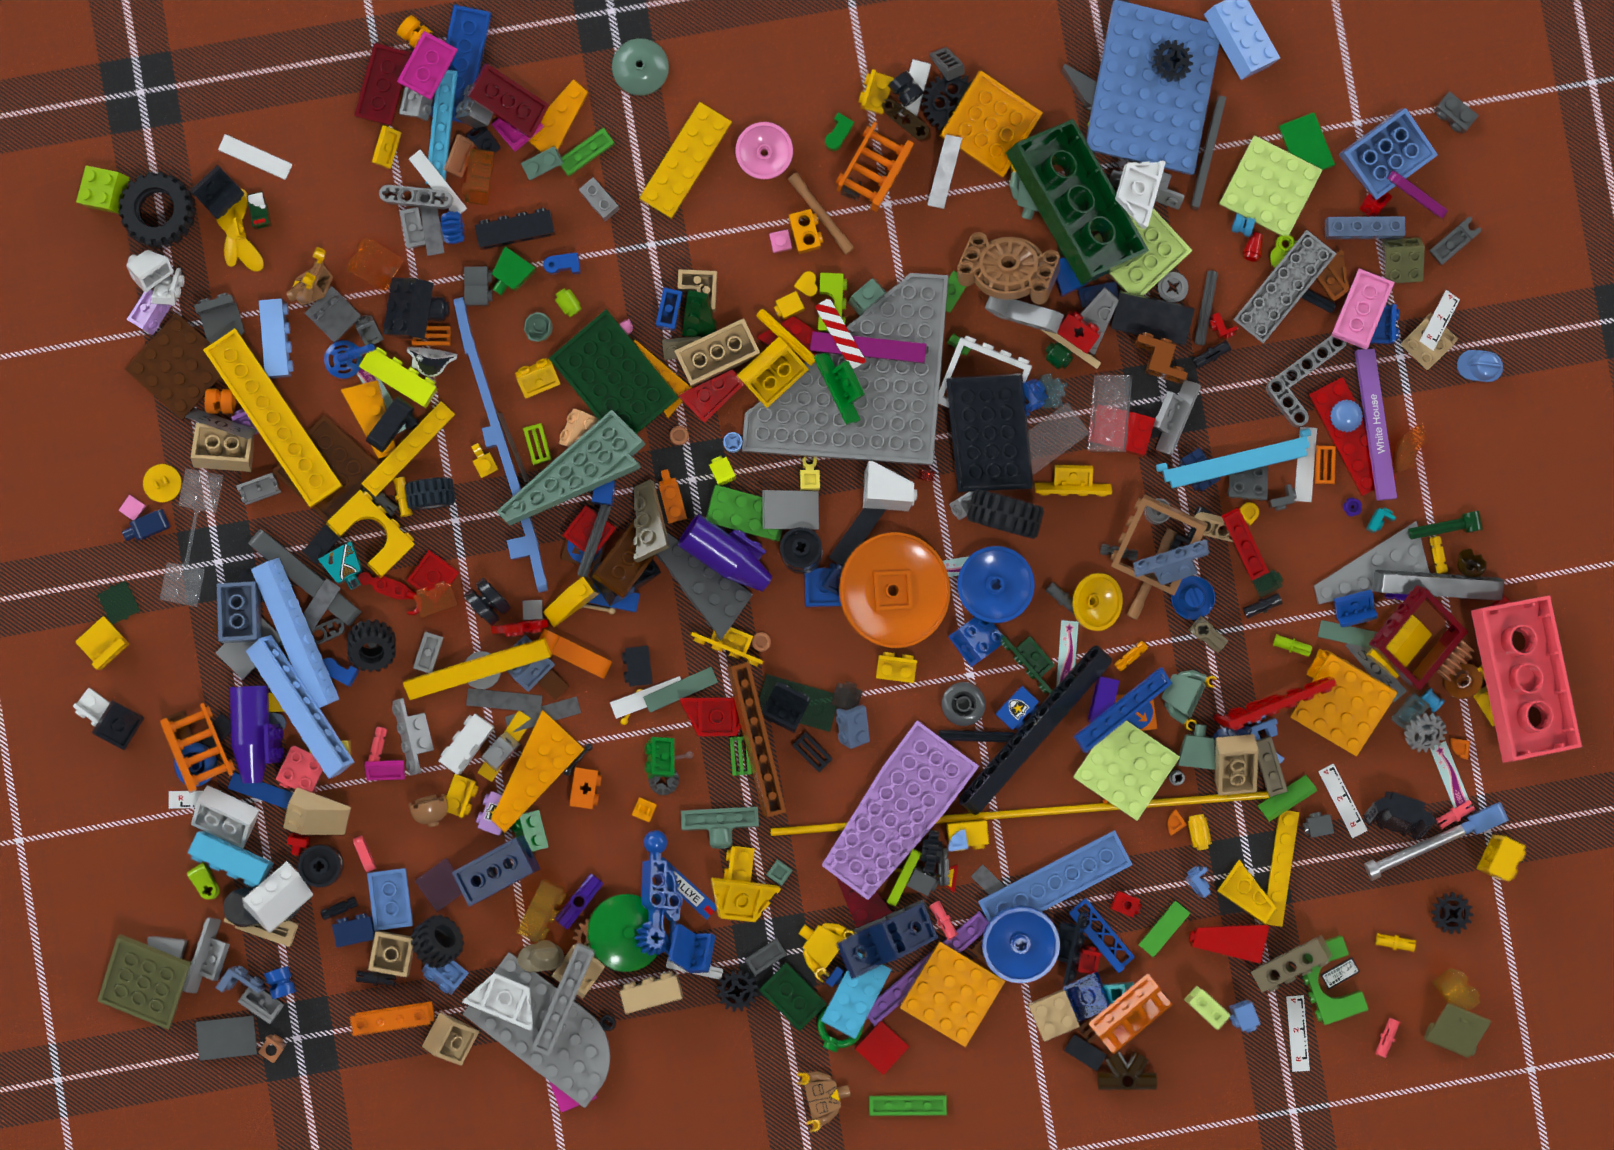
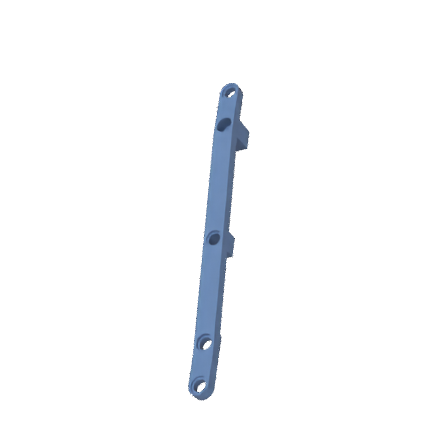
M464 298L454 299V305L465 354L469 356L491 425L482 428L485 445L487 448L498 447L510 489L514 496L521 490L520 482L472 336ZM531 517L521 521L525 536L507 540L511 560L530 556L536 586L540 593L548 591V585L536 532Z

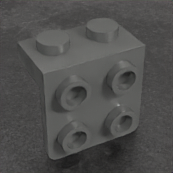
M222 293L217 295L216 299H202L198 301L199 304L194 305L196 313L200 315L206 338L211 344L234 328L237 329L240 335L244 334L245 330L236 299L233 295Z

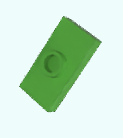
M955 271L952 272L948 280L946 312L951 313L966 286L959 284L958 273Z

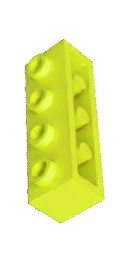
M379 347L365 355L359 365L361 369L424 408H427L438 390L434 386L436 384L428 377L422 379L418 376L419 372L411 367L409 369L402 366L403 362L395 357L391 360L386 356L387 352Z

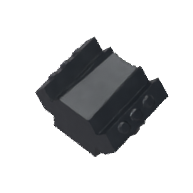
M1386 791L1385 796L1375 801L1363 815L1368 826L1376 822L1380 830L1383 828L1400 833L1402 837L1411 833L1414 840L1425 836L1436 823L1432 813L1425 810L1426 802L1391 791Z

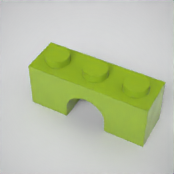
M820 273V294L829 295L833 298L834 306L845 324L846 317H842V309H846V298H843V290H847V279H843V274ZM819 315L818 332L830 333Z

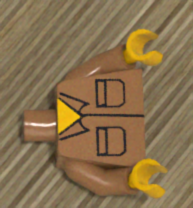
M316 247L313 257L318 259L314 261L313 268L298 276L292 289L287 291V297L290 301L297 300L304 306L326 296L333 276L324 266L325 250Z
M819 1071L797 1073L796 1076H802V1081L797 1082V1084L805 1085L812 1119H815L807 1121L806 1125L812 1123L813 1129L809 1132H815L821 1126L829 1123L839 1113V1108H841L840 1099L851 1096L849 1086L837 1087L835 1079Z

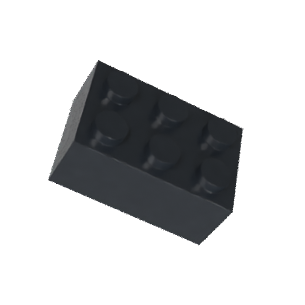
M392 278L383 334L401 339L425 340L434 283L418 278Z

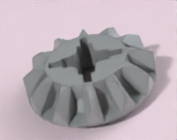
M1169 272L1158 282L1160 297L1173 303L1181 301L1188 293L1186 278L1180 273ZM1169 283L1172 285L1180 283L1176 287L1177 293L1174 291L1166 292L1170 287Z

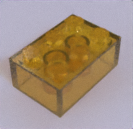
M546 878L543 879L516 933L537 943L540 940H544L550 930L547 928L549 922H554L558 914L557 906L561 905L567 894L564 893L566 888Z

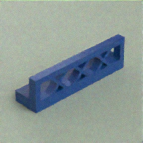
M1084 898L1068 913L1077 923L1078 916L1080 915L1077 910L1084 904L1090 908V917H1087L1089 918V924L1084 929V933L1113 968L1120 973L1135 956L1091 903ZM1092 920L1102 923V932H1094L1091 928ZM1104 935L1114 937V947H1107L1103 943ZM1116 950L1125 951L1129 957L1120 963L1116 958Z

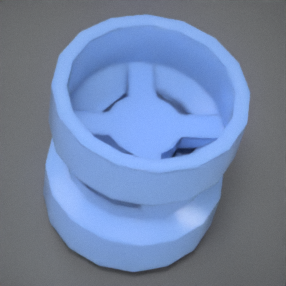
M731 432L724 437L723 443L727 451L735 453L741 450L742 438L739 434Z

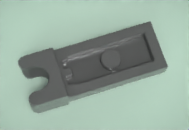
M1472 217L1465 219L1428 251L1440 265H1443L1482 231L1481 228L1473 231L1468 228Z

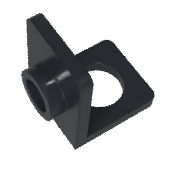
M485 127L472 128L465 135L474 143L485 159H489L501 148ZM480 130L477 135L472 136L476 131Z

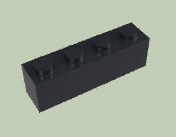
M546 208L537 209L532 214L527 212L517 213L516 217L512 218L501 216L497 218V221L492 222L489 219L479 221V224L475 225L478 244L481 250L556 235L551 211H546Z

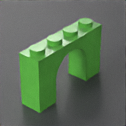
M1339 935L1325 940L1333 955L1328 959L1329 962L1349 955L1343 936ZM1305 953L1306 959L1313 961V956ZM1316 965L1312 967V972L1302 976L1304 984L1308 985L1311 991L1308 992L1311 1003L1316 1005L1317 1010L1314 1012L1318 1022L1321 1021L1322 1024L1327 1025L1369 1010L1363 992L1360 990L1340 997L1325 995L1318 983V975L1322 967L1319 968Z

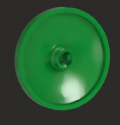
M633 894L612 896L600 903L590 917L587 927L589 947L596 950L594 956L604 966L612 970L621 972L636 971L650 964L657 956V954L648 955L647 952L642 953V947L636 946L639 943V940L635 939L636 936H639L637 930L642 928L643 923L649 921L648 909L643 907L641 897Z

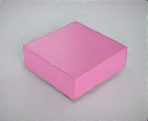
M129 495L118 511L130 519L136 520L146 505Z

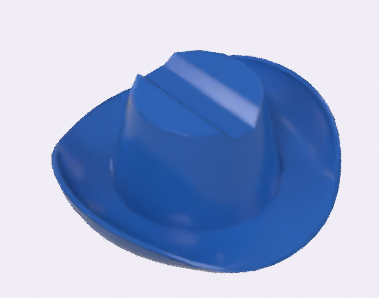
M1189 576L1183 578L1175 595L1171 594L1172 605L1175 611L1185 619L1197 620L1200 615L1205 617L1212 610L1215 603L1214 589L1207 580L1201 577Z
M195 742L184 747L181 752L183 757L187 756L189 758L210 748ZM214 755L192 764L188 768L190 774H195L196 776L217 767V758ZM174 760L176 775L185 784L177 762ZM211 778L199 782V785L197 786H201L207 783Z

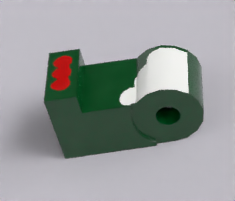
M263 191L247 194L252 227L257 230L272 226Z

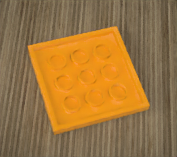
M979 71L939 136L944 139L946 134L961 137V151L998 176L1004 177L1012 164L1006 152L1015 143L1028 138L1043 112L983 71Z
M1330 652L1313 681L1329 676L1335 678L1337 686L1332 687V691L1321 694L1320 692L1315 694L1311 700L1299 701L1290 718L1357 756L1398 692Z
M939 941L899 1008L966 1047L1004 985L1005 980Z

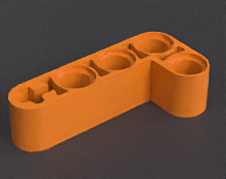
M543 629L539 639H546L551 654L603 679L612 664V661L546 629Z

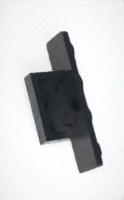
M1086 910L1078 916L1077 925L1065 921L1060 923L1058 931L1060 950L1057 960L1068 963L1063 981L1065 986L1071 981L1073 982L1077 975L1075 966L1080 961L1081 953H1079V949L1085 940L1083 932L1089 923V918H1087L1088 911Z

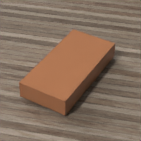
M457 135L443 170L462 178L475 147L474 143L462 135Z

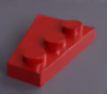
M730 369L678 394V396L705 423L744 383Z

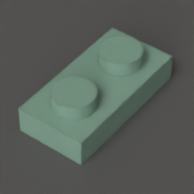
M553 146L522 162L521 165L528 179L532 180L564 162L556 146Z

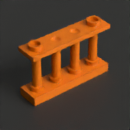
M873 122L871 127L867 126L862 135L865 138L844 174L840 173L836 181L838 184L836 191L840 192L844 185L869 198V201L872 202L870 209L877 212L912 151L914 143L907 140L905 145H899L875 132L877 123ZM870 138L895 151L899 155L896 161H890L866 148ZM861 154L887 167V170L890 171L887 177L884 175L882 177L858 164L857 161ZM852 170L879 183L878 185L881 187L879 191L872 192L848 179Z
M204 703L200 704L202 711L178 721L169 722L167 718L160 720L161 727L189 793L197 791L196 786L199 785V782L226 771L229 777L233 776L232 771L235 770L232 760H227L210 720L213 717L209 706L205 707ZM205 718L209 729L185 739L176 740L174 736L176 729ZM210 736L213 737L216 747L189 758L187 756L183 757L181 750L184 747ZM220 753L223 765L196 776L195 774H190L188 768L192 764Z
M1147 973L1088 1024L1108 1049L1115 1054L1166 1011L1172 1003L1160 991L1161 988Z
M433 1001L357 1012L355 1016H350L353 1036L431 1024L430 1021H435Z

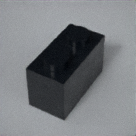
M649 646L625 648V652L622 653L623 664H627V671L624 672L625 683H629L630 687L653 684Z

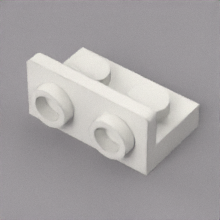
M176 268L174 277L168 276L155 286L151 297L152 304H176L177 298L181 296V287L184 286V275H181V268Z
M88 688L73 707L77 709L75 711L76 714L82 718L88 717L92 720L91 724L95 727L110 702L91 688Z

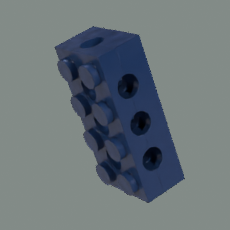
M521 835L451 873L470 907L541 868L524 835Z

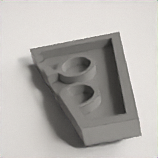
M1106 287L1080 313L1084 317V321L1088 324L1092 322L1100 328L1101 335L1090 349L1093 355L1096 353L1119 301ZM1082 327L1076 328V334L1083 333Z

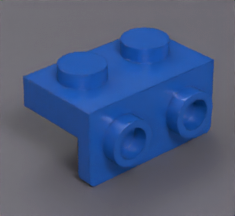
M1396 304L1385 305L1370 344H1393L1398 340L1399 328H1396V320H1399V309H1396Z
M1371 589L1334 599L1336 618L1341 627H1349L1378 619Z

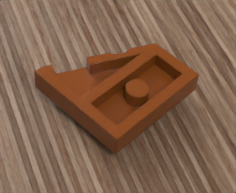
M1342 249L1336 253L1334 258L1316 278L1332 302L1350 291Z

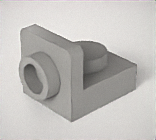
M969 491L949 504L952 513L958 520L967 516L974 491Z

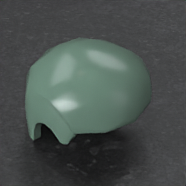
M533 313L525 320L524 332L531 341L541 342L546 340L553 331L552 321L544 313Z

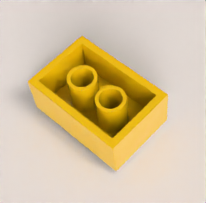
M1492 834L1476 869L1496 879L1509 882L1517 874L1518 869L1516 866L1519 861L1521 862L1526 854L1524 849L1526 846L1505 836Z

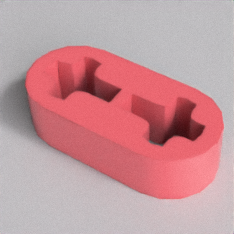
M363 835L354 838L355 848L366 872L376 869L374 859Z

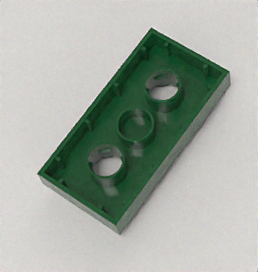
M1074 119L1017 142L1006 152L1081 286L1140 259L1149 251L1129 214L1115 200L1116 192ZM1060 165L1065 172V176L1058 174L1053 166ZM1090 231H1098L1102 236L1103 243L1097 241Z

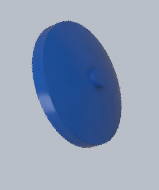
M1002 546L986 547L973 553L962 565L957 581L958 595L965 609L975 618L988 623H1003L1018 617L1030 604L1035 586L1033 572L1027 561L1016 551Z
M1014 906L1002 910L990 920L983 934L982 950L988 966L997 976L1014 983H1028L1041 978L1053 967L1059 955L1060 939L1055 925L1046 914L1033 907Z

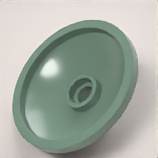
M648 39L627 41L619 47L612 61V73L616 83L627 93L637 96L649 95L657 91L665 83L669 72L668 58L664 50L657 43ZM641 61L643 62V66L637 67L636 63Z

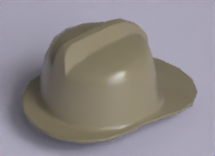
M548 940L528 945L518 954V964L527 972L554 970L561 966L564 961L563 950Z

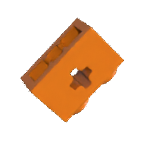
M575 767L569 806L594 809V805H598L599 794H596L597 786H601L602 775H599L598 770ZM588 783V787H591V791H588L587 794H584V790H582L581 787L585 786V784Z

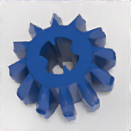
M453 211L443 213L441 216V226L444 241L448 244L463 242L465 230L461 214Z

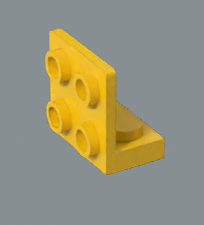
M101 617L76 640V644L93 661L92 665L96 670H102L129 645L128 641L106 617Z

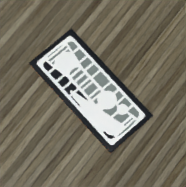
M1351 957L1321 974V977L1327 988L1331 989L1358 974L1360 970Z

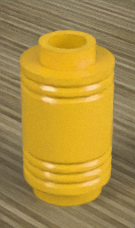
M1204 814L1189 816L1188 821L1192 845L1197 847V851L1208 849V845L1212 844L1207 818L1204 817Z

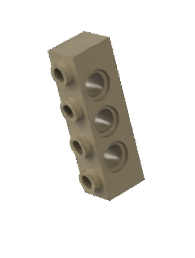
M1322 935L1256 967L1251 973L1261 992L1268 990L1270 993L1279 988L1278 984L1282 982L1288 984L1296 979V975L1301 973L1304 976L1313 971L1312 967L1318 965L1320 968L1328 964V959L1333 955ZM1305 953L1311 954L1313 961L1307 960ZM1289 961L1294 962L1297 968H1290ZM1272 970H1277L1280 978L1275 977Z

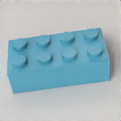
M206 831L197 832L188 851V854L192 855L191 859L200 863L206 861L210 863V868L217 871L225 870L227 871L226 875L235 879H245L244 883L252 887L260 885L267 879L274 864Z
M858 952V956L862 958L863 954ZM880 965L854 979H851L847 970L821 1022L856 1039L892 969Z

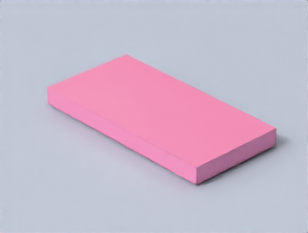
M1358 269L1331 336L1367 350L1395 282Z

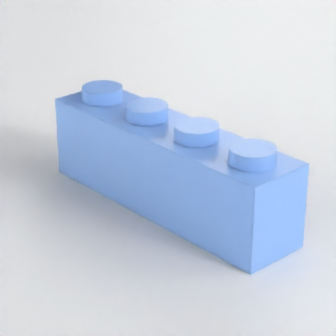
M283 299L260 300L259 310L264 370L270 379L291 377L294 367L293 361L289 359V353H292L291 341H288L287 335L290 334V324L286 322V315H289L288 304Z

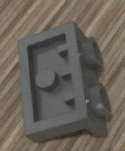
M1450 91L1434 109L1437 112L1438 118L1443 121L1446 120L1451 124L1450 127L1455 132H1461L1462 134L1468 130L1479 116Z

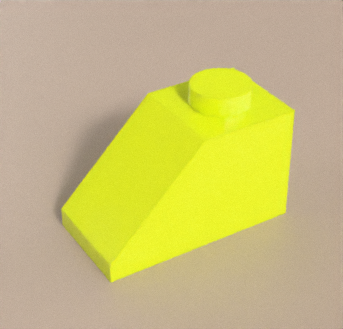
M722 456L711 460L712 464H709L718 486L725 485L736 479L727 457L722 458Z

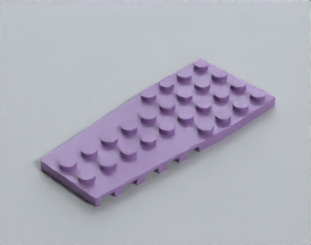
M916 721L878 773L822 866L865 899L869 900L942 817L979 766L926 726Z

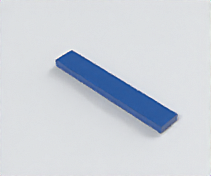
M1158 668L1074 736L1083 752L1087 753L1172 684L1164 669Z

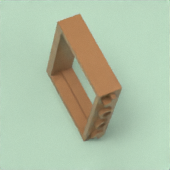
M1144 495L1143 499L1138 498L1134 507L1137 509L1135 516L1130 515L1126 524L1129 527L1127 533L1123 532L1118 541L1121 544L1119 550H1114L1110 558L1113 561L1111 567L1175 595L1182 579L1173 581L1171 585H1160L1158 579L1147 574L1136 577L1134 568L1120 562L1145 506H1149L1196 528L1197 530L1190 544L1201 540L1208 523Z

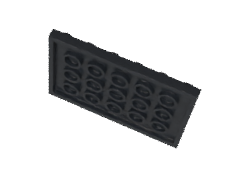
M1023 374L947 378L958 492H969L976 489L984 491L1032 489L1034 484Z

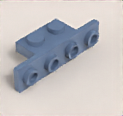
M1207 540L1197 541L1193 544L1178 547L1174 550L1134 562V574L1136 577L1155 572L1160 585L1197 574V568L1193 559L1209 554Z

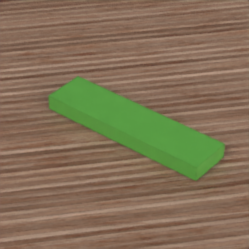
M946 1095L869 1096V1116L947 1115Z

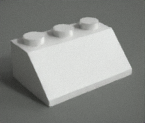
M207 785L197 800L191 825L243 849L256 823L260 809Z
M285 862L243 898V907L268 933H271L308 901L313 894L302 880L300 874L288 862Z

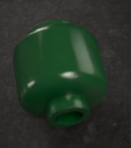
M1051 342L1045 350L1047 352L1046 361L1056 369H1061L1062 367L1065 369L1074 358L1072 356L1073 352L1059 342L1055 344Z

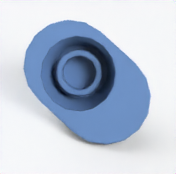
M1468 350L1458 358L1457 369L1466 379L1493 382L1501 376L1503 363L1495 353Z

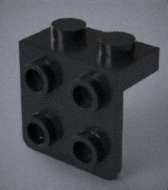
M219 165L213 168L190 190L216 219L224 216L244 196L241 188Z
M777 682L762 710L763 718L795 733L811 699L806 694L791 689L787 684Z

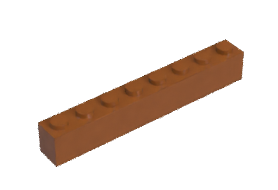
M750 662L727 666L762 814L765 817H771L785 813L786 809Z

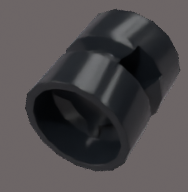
M908 71L897 76L888 85L894 94L899 95L898 100L904 107L912 104L924 93L918 84L913 83L914 78ZM907 88H910V90L907 91L906 93L903 92V91H905Z

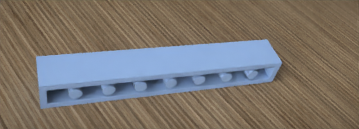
M276 558L251 569L292 667L318 707L321 708L339 700L337 691L280 559Z
M272 635L258 639L246 650L250 660L254 663L261 677L265 680L282 709L301 735L302 740L307 744L312 755L322 767L323 772L328 778L341 774L354 763V760Z

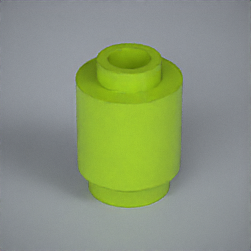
M564 288L556 294L557 298L555 301L565 315L567 314L569 317H572L582 309L580 307L581 303L570 289L566 291Z

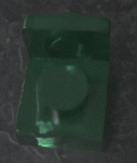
M1271 570L1269 573L1251 581L1260 598L1283 587L1281 584L1283 579L1280 573L1275 572V570Z

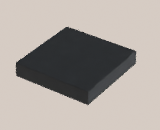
M112 700L91 733L125 750L145 718Z

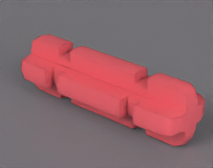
M376 728V737L373 739L370 751L372 754L369 755L368 762L380 761L381 757L379 755L382 754L385 742L384 737L387 734L386 728Z

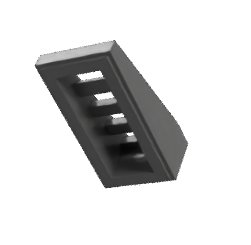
M947 47L930 53L931 59L947 81L964 75V64Z

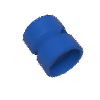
M289 966L264 973L267 984L271 985L269 991L272 1000L296 992L294 982L289 979L291 977Z

